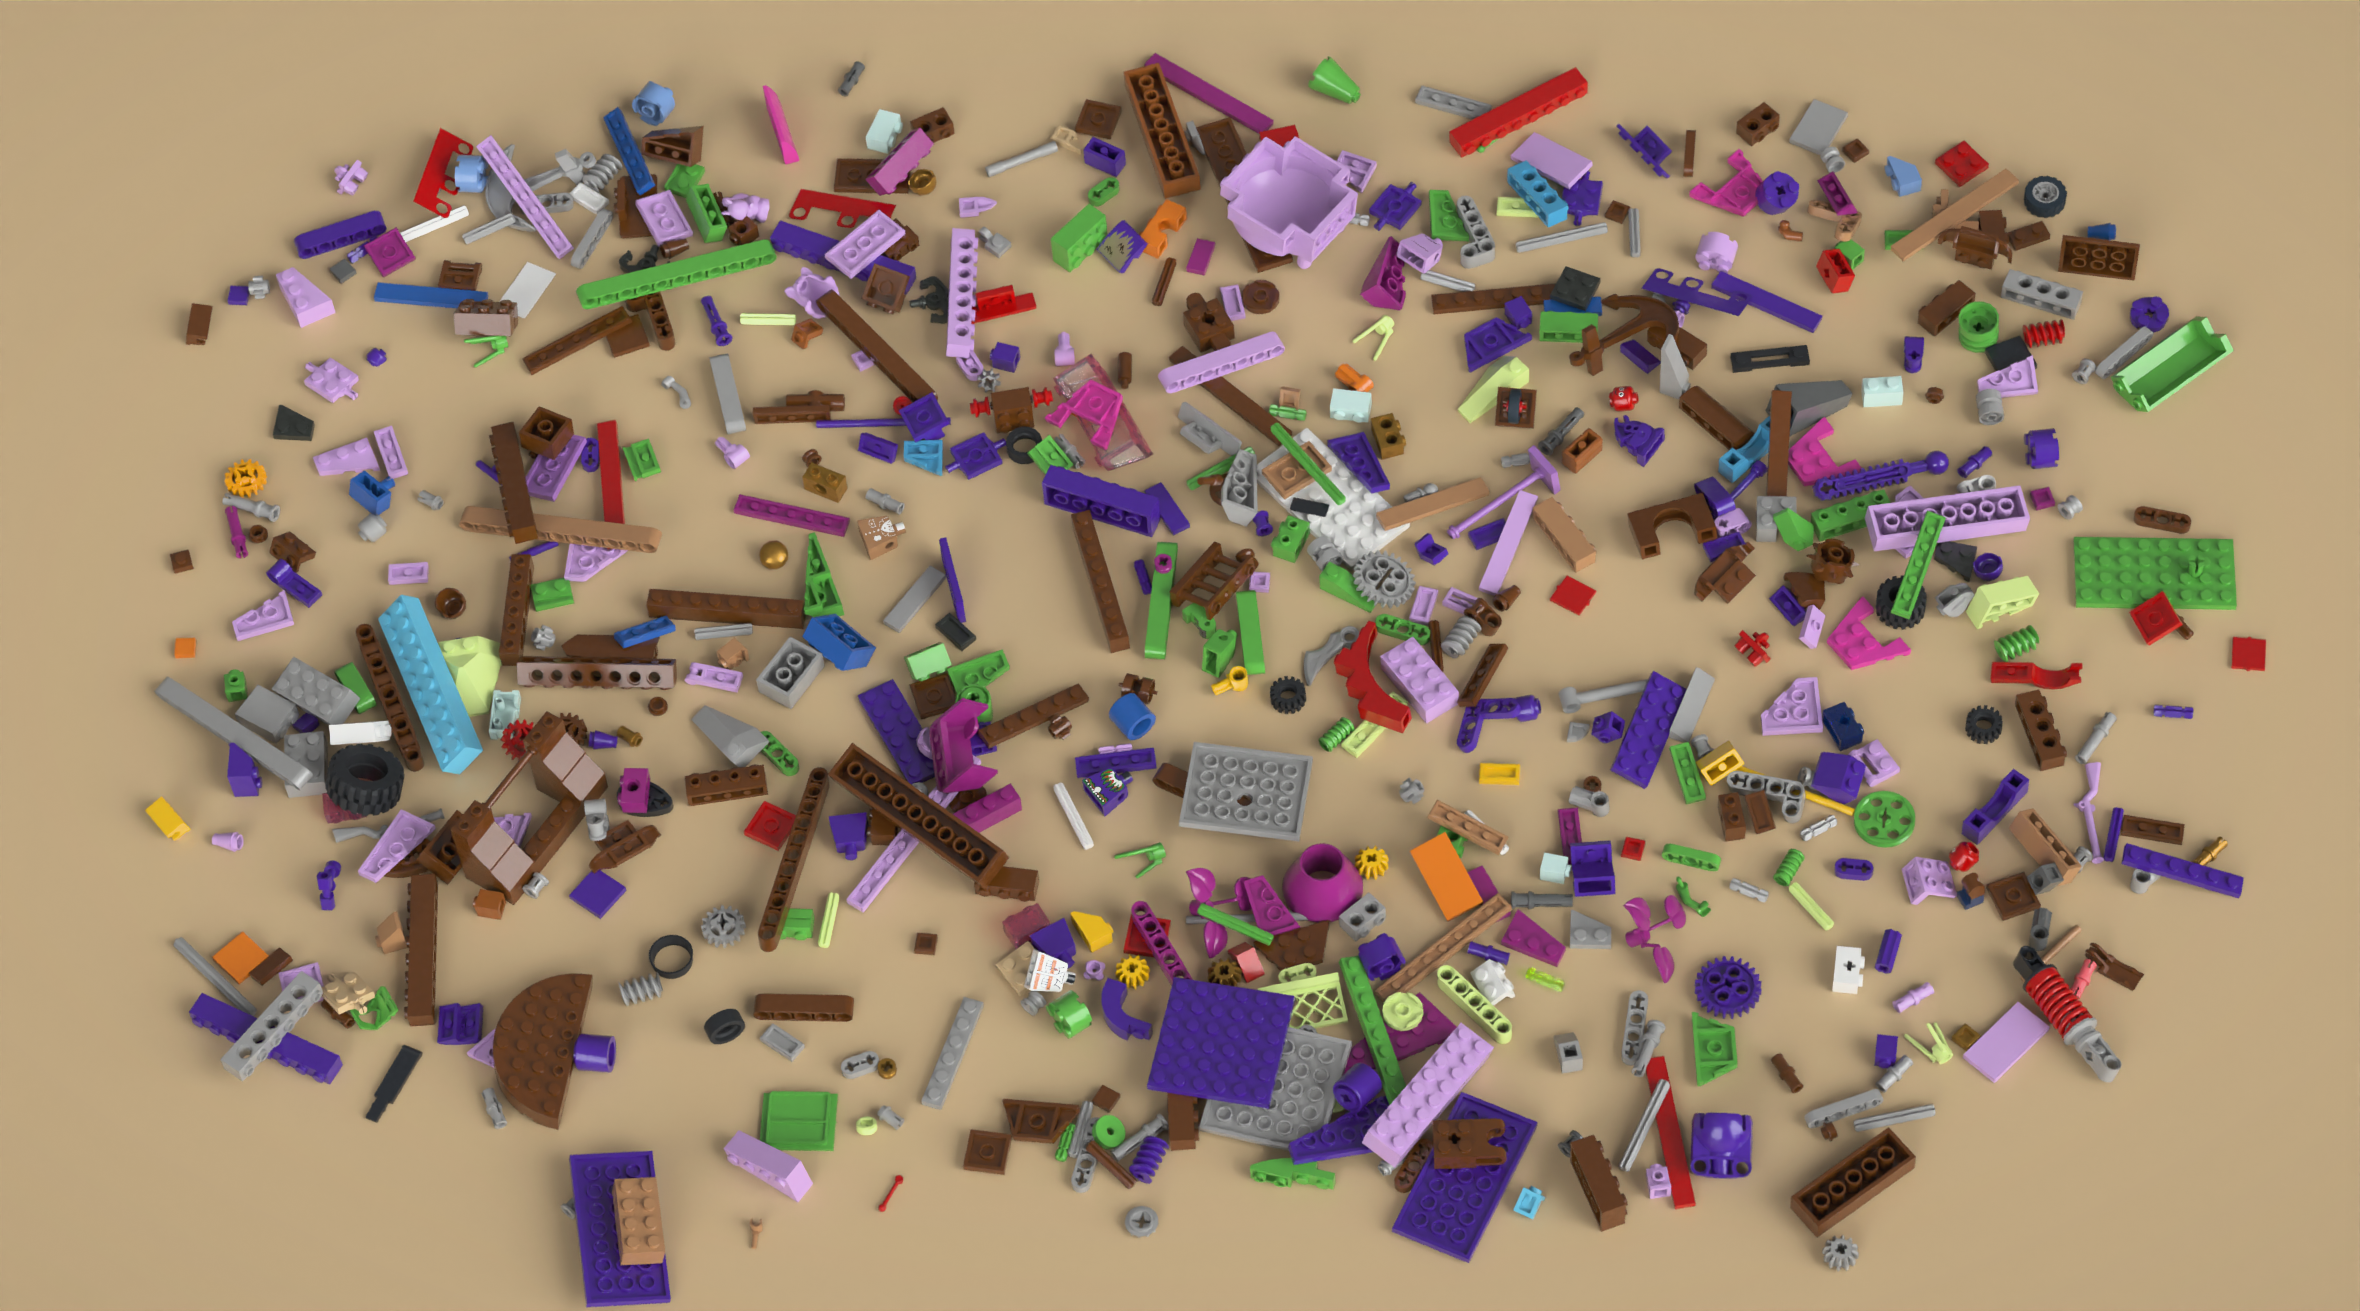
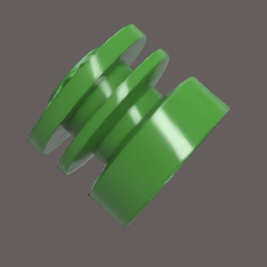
M1983 301L1972 302L1963 307L1959 314V341L1961 345L1975 353L1985 352V348L1995 345L1999 339V314L1996 308Z

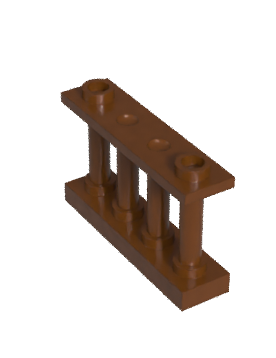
M1214 541L1169 591L1172 605L1179 608L1184 601H1190L1205 607L1207 619L1211 620L1220 612L1221 608L1242 584L1253 575L1255 571L1253 557L1249 555L1243 563L1223 555L1221 544ZM1223 563L1236 570L1232 575H1229L1214 568L1217 564ZM1210 575L1225 581V583L1219 588L1203 580ZM1200 588L1214 595L1208 601L1191 593L1195 589Z

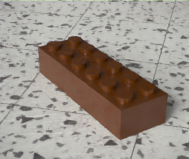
M1888 1127L1791 1196L1790 1208L1818 1238L1915 1168L1916 1156Z

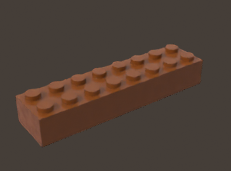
M1155 63L1124 71L1125 88L1164 198L1201 190L1200 176L1160 64Z

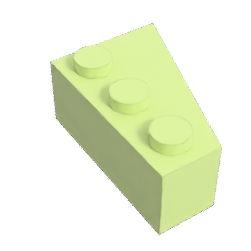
M2028 576L2015 577L2006 581L2001 580L1988 585L1983 584L1977 588L1966 613L1976 629L1983 627V623L1989 620L1993 622L1998 621L1999 616L2009 613L2012 615L2033 606L2039 592Z

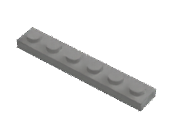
M967 997L963 998L921 1100L922 1105L942 1110L983 1010V1002Z

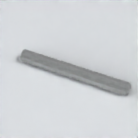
M1603 222L1516 242V249L1518 253L1605 234L1608 232L1607 224Z
M1664 1079L1659 1080L1618 1165L1620 1170L1630 1171L1670 1087L1668 1081Z

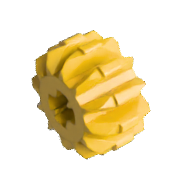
M1367 845L1366 851L1360 849L1359 855L1355 856V867L1359 870L1361 876L1366 875L1367 880L1370 876L1376 880L1377 875L1384 876L1385 871L1388 869V856L1385 855L1383 849L1378 850L1376 845L1373 849H1370Z
M1129 954L1127 960L1121 958V963L1116 965L1117 971L1115 976L1119 982L1127 984V989L1133 986L1136 990L1137 985L1143 987L1144 981L1149 979L1150 968L1147 966L1146 960H1140L1138 955L1132 958Z

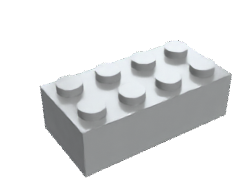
M296 657L292 658L272 687V690L279 696L293 702L298 708L315 716L327 725L343 724L360 700V697L352 690Z

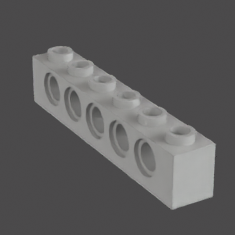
M301 971L220 1059L224 1069L241 1081L252 1075L255 1067L267 1058L268 1053L274 1047L280 1044L285 1034L290 1032L294 1028L295 1023L307 1014L314 1002L316 1003L320 1000L323 994L320 983Z

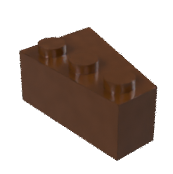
M704 126L651 131L642 137L641 155L692 167L701 161Z

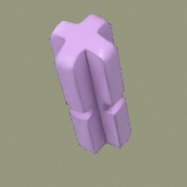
M1120 744L1117 747H1114V745L1099 747V754L1133 750L1132 744Z

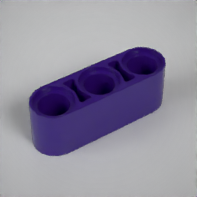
M1713 476L1694 483L1696 494L1703 493L1709 510L1716 517L1736 509L1732 496Z

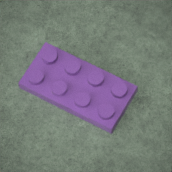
M573 435L555 460L538 454L526 476L528 491L531 497L555 502L587 443L585 437Z

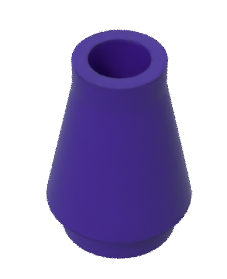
M597 730L595 732L590 731L588 747L593 748V750L617 748L618 736H612Z

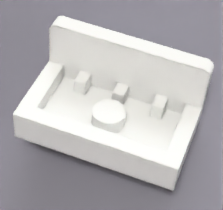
M1489 959L1470 972L1480 993L1494 1006L1506 996L1513 998L1515 994L1513 992V984L1504 975L1505 969L1502 964Z

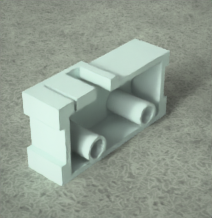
M494 690L489 726L491 740L501 738L504 735L502 732L509 723L514 725V722L519 718L521 703L519 690H512V692ZM514 732L511 733L510 739L514 737Z

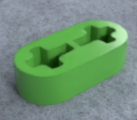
M1109 177L1093 187L1088 192L1089 203L1097 207L1119 193V181L1116 178Z

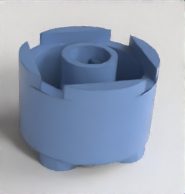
M649 81L632 101V108L635 113L638 112L641 115V120L647 124L657 126L659 123L662 124L675 108V101L672 97L673 92L667 87L664 88Z
M459 155L457 157V161H460L459 166H455V185L460 187L457 191L482 193L484 187H486L488 177L486 176L488 162L480 155Z

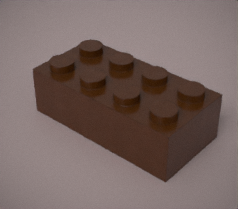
M1593 1134L1570 1142V1162L1602 1232L1625 1224L1626 1206L1628 1203L1624 1193L1621 1194L1618 1189L1620 1185L1617 1177L1612 1176L1610 1171L1612 1167L1609 1159H1605L1603 1156L1604 1149L1601 1141H1597Z

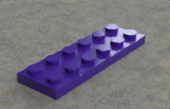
M1655 671L1650 674L1611 766V771L1644 789L1648 787L1669 737L1670 728L1683 700L1686 688Z
M892 679L858 695V700L905 780L912 785L934 778L933 760L920 752L916 743V739L923 728L895 681Z

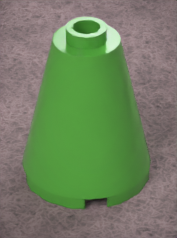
M1328 56V60L1324 59L1313 73V76H1315L1314 80H1310L1308 83L1309 88L1348 104L1356 103L1361 96V93H1359L1360 88L1330 56Z

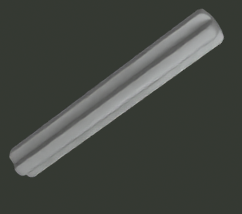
M1933 1104L1855 1119L1854 1128L1859 1132L1935 1116V1107Z

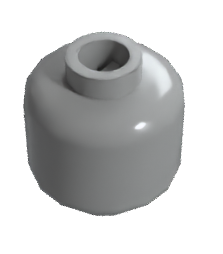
M369 514L358 524L360 529L358 534L364 541L369 539L371 542H376L386 533L387 524L378 514Z

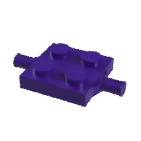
M1587 171L1570 189L1564 187L1562 200L1566 201L1568 205L1567 214L1575 216L1573 224L1576 226L1577 223L1578 226L1581 225L1583 216H1598L1603 181L1589 180L1590 171Z
M1410 182L1405 189L1397 188L1390 184L1369 208V214L1379 219L1374 225L1376 230L1380 231L1385 224L1401 230L1422 205L1421 200L1411 194L1417 188L1415 183Z
M983 432L950 448L955 462L946 465L945 468L948 473L959 468L967 479L970 480L1002 464V459L997 453V449L1006 446V441L1002 438L993 443Z

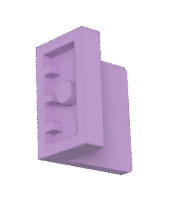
M1914 857L1902 868L1911 904L1918 905L1928 895L1949 898L1957 896L1947 861Z

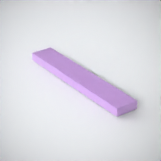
M1519 490L1480 583L1479 591L1493 596L1499 593L1533 512V507L1536 505L1538 496Z

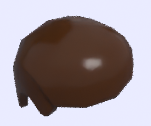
M445 588L436 596L435 607L443 617L456 619L465 611L466 599L457 589Z

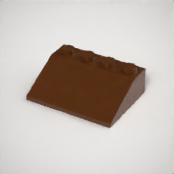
M2063 235L2058 272L2135 281L2140 244Z

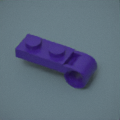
M279 559L266 572L272 582L308 608L322 596V592L292 571L290 565L283 559Z

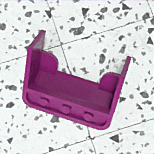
M961 698L932 723L929 736L938 791L952 793L979 789L998 774L997 769L976 765L973 762L970 738L978 732L979 724L977 717L989 708L988 704Z

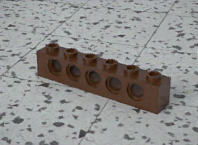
M531 554L511 555L499 648L502 666H517L518 659L524 653L531 597L530 585H532L534 573Z

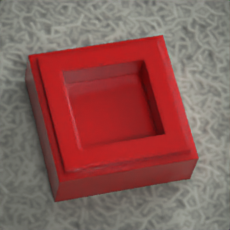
M1626 837L1621 857L1641 861L1646 841Z

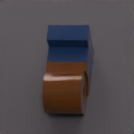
M1977 873L1966 875L1961 881L1963 884L1962 890L1957 892V897L1965 910L1982 904L1985 893V886L1979 881Z

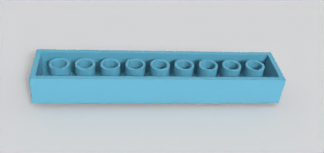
M400 595L378 620L441 770L460 775L483 751V748L419 598Z

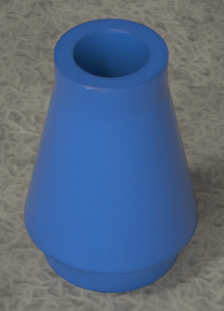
M2106 223L2088 226V238L2115 240L2116 225Z

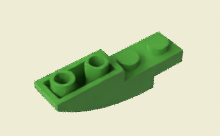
M1280 1158L1262 1161L1250 1167L1252 1179L1261 1183H1274L1278 1187H1291L1294 1180L1302 1185L1311 1184L1320 1189L1334 1190L1336 1183L1335 1173L1318 1169L1317 1161L1293 1165L1292 1158Z

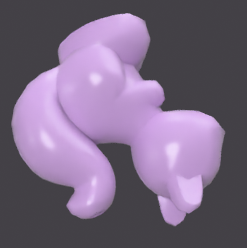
M738 193L732 197H724L722 200V204L728 207L727 211L721 213L722 215H731L737 220H743L747 216L761 223H764L767 219L769 211V200L767 198Z

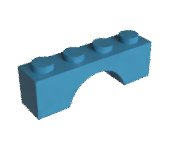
M1770 416L1759 424L1756 433L1746 445L1737 450L1731 448L1719 459L1718 472L1731 483H1734L1749 470L1756 460H1760L1768 453Z

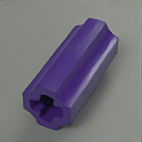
M1885 930L1874 967L1877 971L1885 974L1892 972L1902 937L1899 931Z

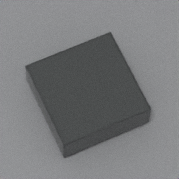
M346 259L330 268V272L341 284L357 274L356 270Z

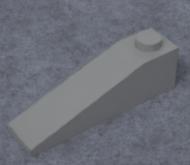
M1669 334L1661 348L1660 393L1679 399L1681 395L1690 389L1691 383H1689V373L1673 335Z
M1239 449L1221 488V504L1229 521L1246 527L1258 513L1257 455Z
M706 705L691 719L739 768L746 767L770 742L757 728Z

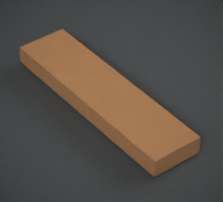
M1436 800L1427 817L1498 856L1509 838L1439 800Z

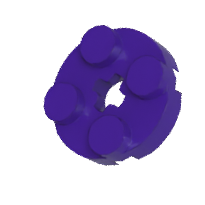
M2157 296L2144 297L2134 301L2130 310L2132 325L2137 329L2138 327L2146 326L2153 333L2162 330L2169 319L2168 307ZM2148 312H2150V313L2153 314V316H2152V317H2149V315H2145V314L2148 313Z

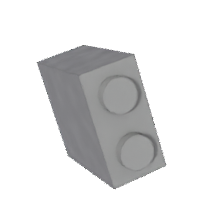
M260 685L256 686L235 713L239 724L276 744L281 738H284L289 727L298 720L300 715L296 704Z

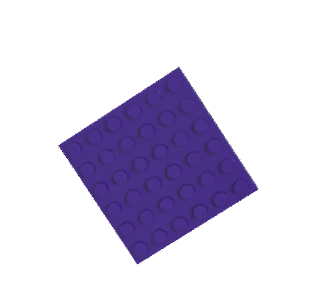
M1174 977L1147 1089L1269 1109L1295 996Z

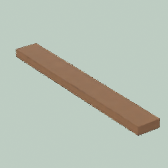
M2007 168L1891 245V251L1904 262L1938 239L1944 231L1954 228L2015 187L2019 180Z
M1497 893L1375 989L1374 994L1384 1003L1390 995L1396 992H1408L1511 911L1512 906Z

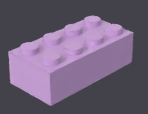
M1414 637L1380 656L1382 671L1426 724L1458 705L1459 691Z

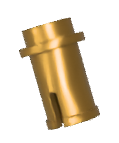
M623 725L617 730L616 736L628 742L631 747H638L642 743L643 737L639 732L635 733Z

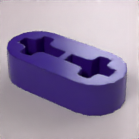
M587 438V443L581 452V462L586 472H595L600 466L599 443L595 438ZM589 445H593L592 452H589ZM589 458H592L593 460L592 465H588Z
M1848 858L1837 860L1834 868L1835 875L1838 878L1860 881L1869 880L1874 870L1873 864L1868 860ZM1842 866H1846V871H1842ZM1862 868H1866V873H1862Z

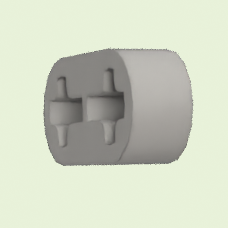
M868 1051L847 1058L841 1064L843 1076L847 1079H854L876 1071L879 1063L878 1055L875 1052ZM871 1059V1061H873V1064L869 1065L867 1060ZM848 1066H852L854 1070L850 1072Z

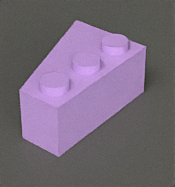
M294 267L276 274L279 287L301 328L336 313L332 300Z

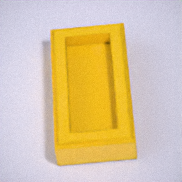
M1480 763L1479 784L1519 785L1520 764Z

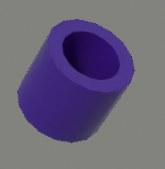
M580 1034L574 1046L573 1056L576 1068L582 1071L612 1072L616 1059L615 1037Z
M1357 1063L1335 1082L1333 1094L1343 1108L1348 1111L1358 1112L1381 1091L1382 1083L1378 1074L1370 1066Z

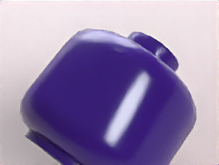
M373 348L366 355L368 362L375 367L380 366L387 360L385 357L386 353L382 349Z

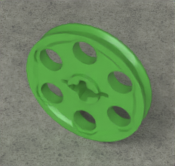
M1890 791L1873 792L1865 796L1856 806L1854 826L1858 835L1867 843L1877 847H1893L1903 843L1911 836L1915 826V812L1911 803L1900 794ZM1880 800L1882 804L1875 807L1871 804V801ZM1899 802L1902 804V807L1894 809L1891 804ZM1886 810L1887 820L1885 822V827L1883 828L1882 818ZM1866 813L1870 818L1868 820H1861L1859 815ZM1902 818H1908L1910 820V823L1908 825H1903L1899 822V820ZM1874 829L1878 832V835L1869 836L1867 831ZM1889 832H1896L1899 836L1891 839L1887 834Z

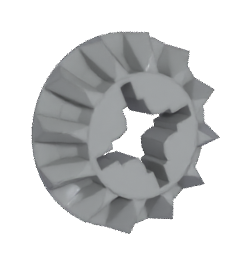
M1138 1206L1131 1209L1125 1217L1126 1230L1130 1232L1131 1236L1135 1235L1139 1239L1142 1236L1149 1237L1151 1233L1156 1231L1158 1226L1156 1212L1146 1206ZM1142 1216H1144L1145 1224L1140 1228L1139 1223L1136 1222H1140Z

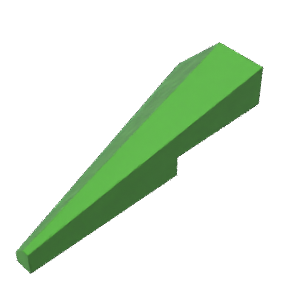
M815 532L810 533L804 612L806 615L813 617L831 614L843 616L842 603Z

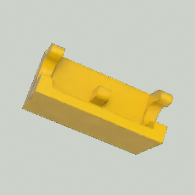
M162 796L145 810L163 833L174 841L191 830Z

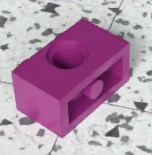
M624 768V775L620 776L622 792L618 793V805H621L623 813H647L651 780L648 768Z

